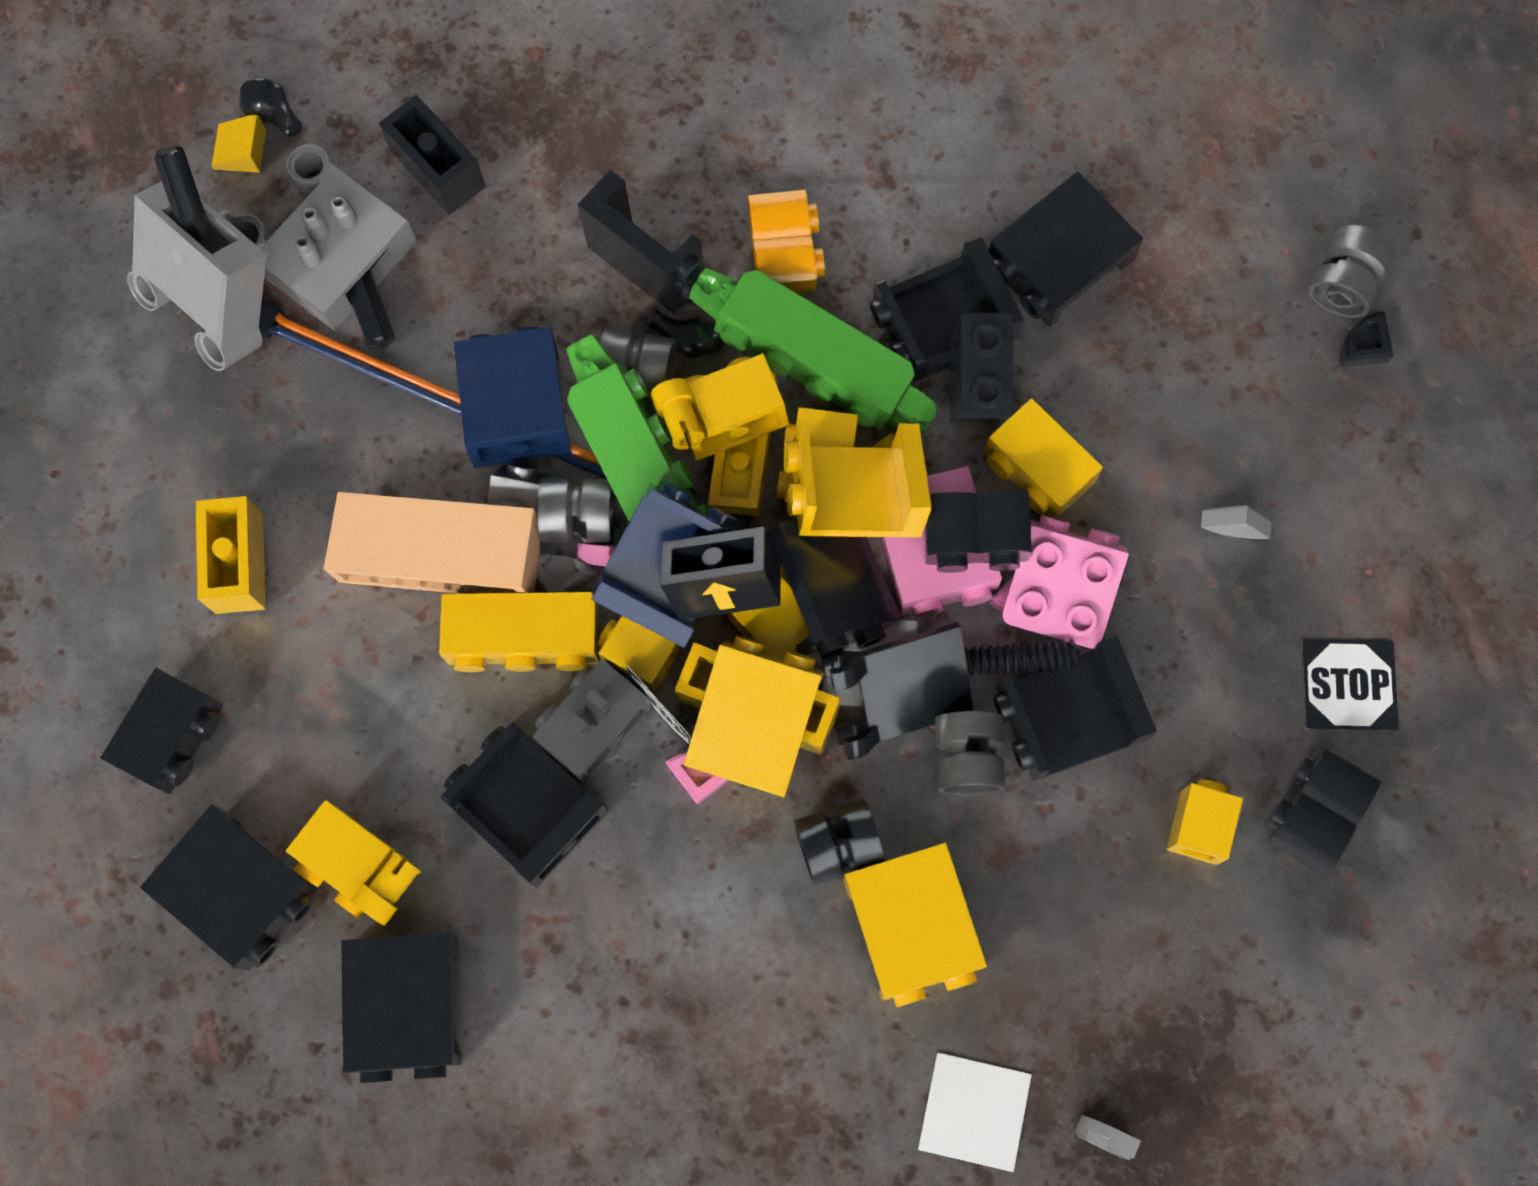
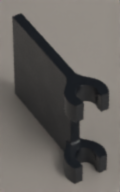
M958 622L864 651L837 650L821 656L824 674L826 678L831 677L834 691H843L859 683L865 720L846 719L834 724L837 742L839 745H844L845 755L848 760L865 756L881 741L935 725V718L939 715L973 711L962 629Z

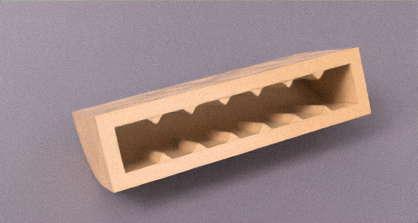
M338 492L323 569L338 582L347 584L457 594L534 593L540 552L538 518L534 508Z

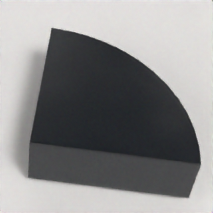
M1384 311L1367 316L1350 331L1341 347L1340 368L1388 363L1394 357Z

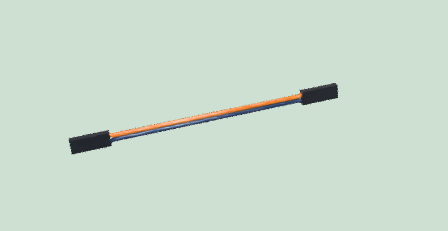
M262 300L259 321L262 337L270 339L272 335L281 336L462 416L458 393L291 321L283 316L284 312L280 307ZM572 443V453L553 456L603 479H607L594 453ZM690 487L689 489L697 505L705 504L708 507L709 495ZM729 514L738 520L735 528L745 530L751 516Z

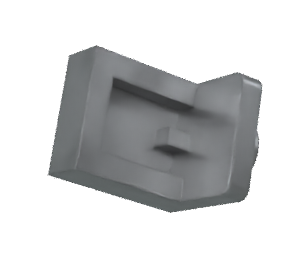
M521 461L508 462V466H502L491 475L487 505L534 508L538 518L540 482L542 478H550V475L537 472L538 467L531 463Z

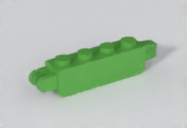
M705 268L694 283L689 298L717 320L714 331L720 334L721 339L727 345L739 351L747 350L755 356L763 353L772 372L780 376L788 375L805 385L807 392L816 399L824 402L832 401L847 410L848 414L858 415V424L865 427L873 426L882 431L886 422L897 429L899 423L919 424L920 433L924 435L929 429V425L935 420L938 413L936 410L938 406L934 404L935 401H932L931 397L927 398L926 394L910 385L915 376L910 361L759 270L745 272L741 279L736 281Z
M589 335L566 348L577 380V384L570 388L567 402L628 521H630L650 483L661 489L666 481L692 495L689 488L695 485L693 477L682 459L674 460L666 444L672 440L669 430L663 419L658 414L652 416L643 398L648 396V390L635 368L628 370L626 365L616 363L596 335ZM692 495L689 504L707 513L708 507L705 504L698 506Z

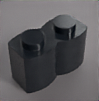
M1000 490L981 493L943 492L930 494L932 508L924 528L925 564L937 565V571L956 573L968 570V564L987 563L989 564V569L993 571H1011L1020 568V562L1029 561L1032 545L1028 491Z
M1326 748L1318 753L1314 759L1308 755L1302 759L1291 778V782L1298 785L1291 800L1288 802L1281 798L1266 822V825L1273 829L1267 843L1320 875L1333 870L1381 784L1380 780Z

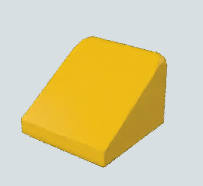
M248 115L218 124L212 160L213 170L260 173L267 130L258 115Z

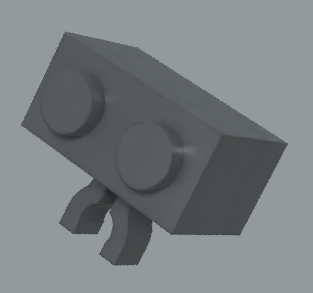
M603 659L594 668L591 665H587L575 676L569 687L572 690L571 694L560 706L553 703L540 715L535 723V727L538 730L532 736L539 746L584 785L652 709L649 698Z

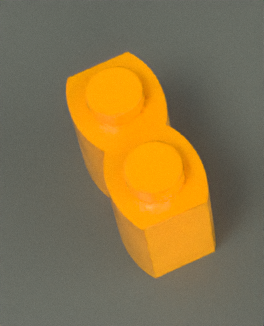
M806 190L748 195V217L755 271L759 270L797 294L816 293L817 278L825 277L822 248L814 249L811 233H819L817 204H808Z

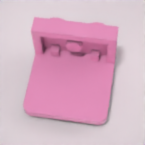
M1042 514L1040 521L1030 519L1032 553L1029 561L1020 562V568L1015 570L1003 609V619L1012 626L1067 642L1072 639L1077 645L1094 648L1098 642L1102 641L1129 553L1125 546L1118 544L1120 536L1095 528L1090 529L1089 535L1069 530L1071 522L1047 514Z

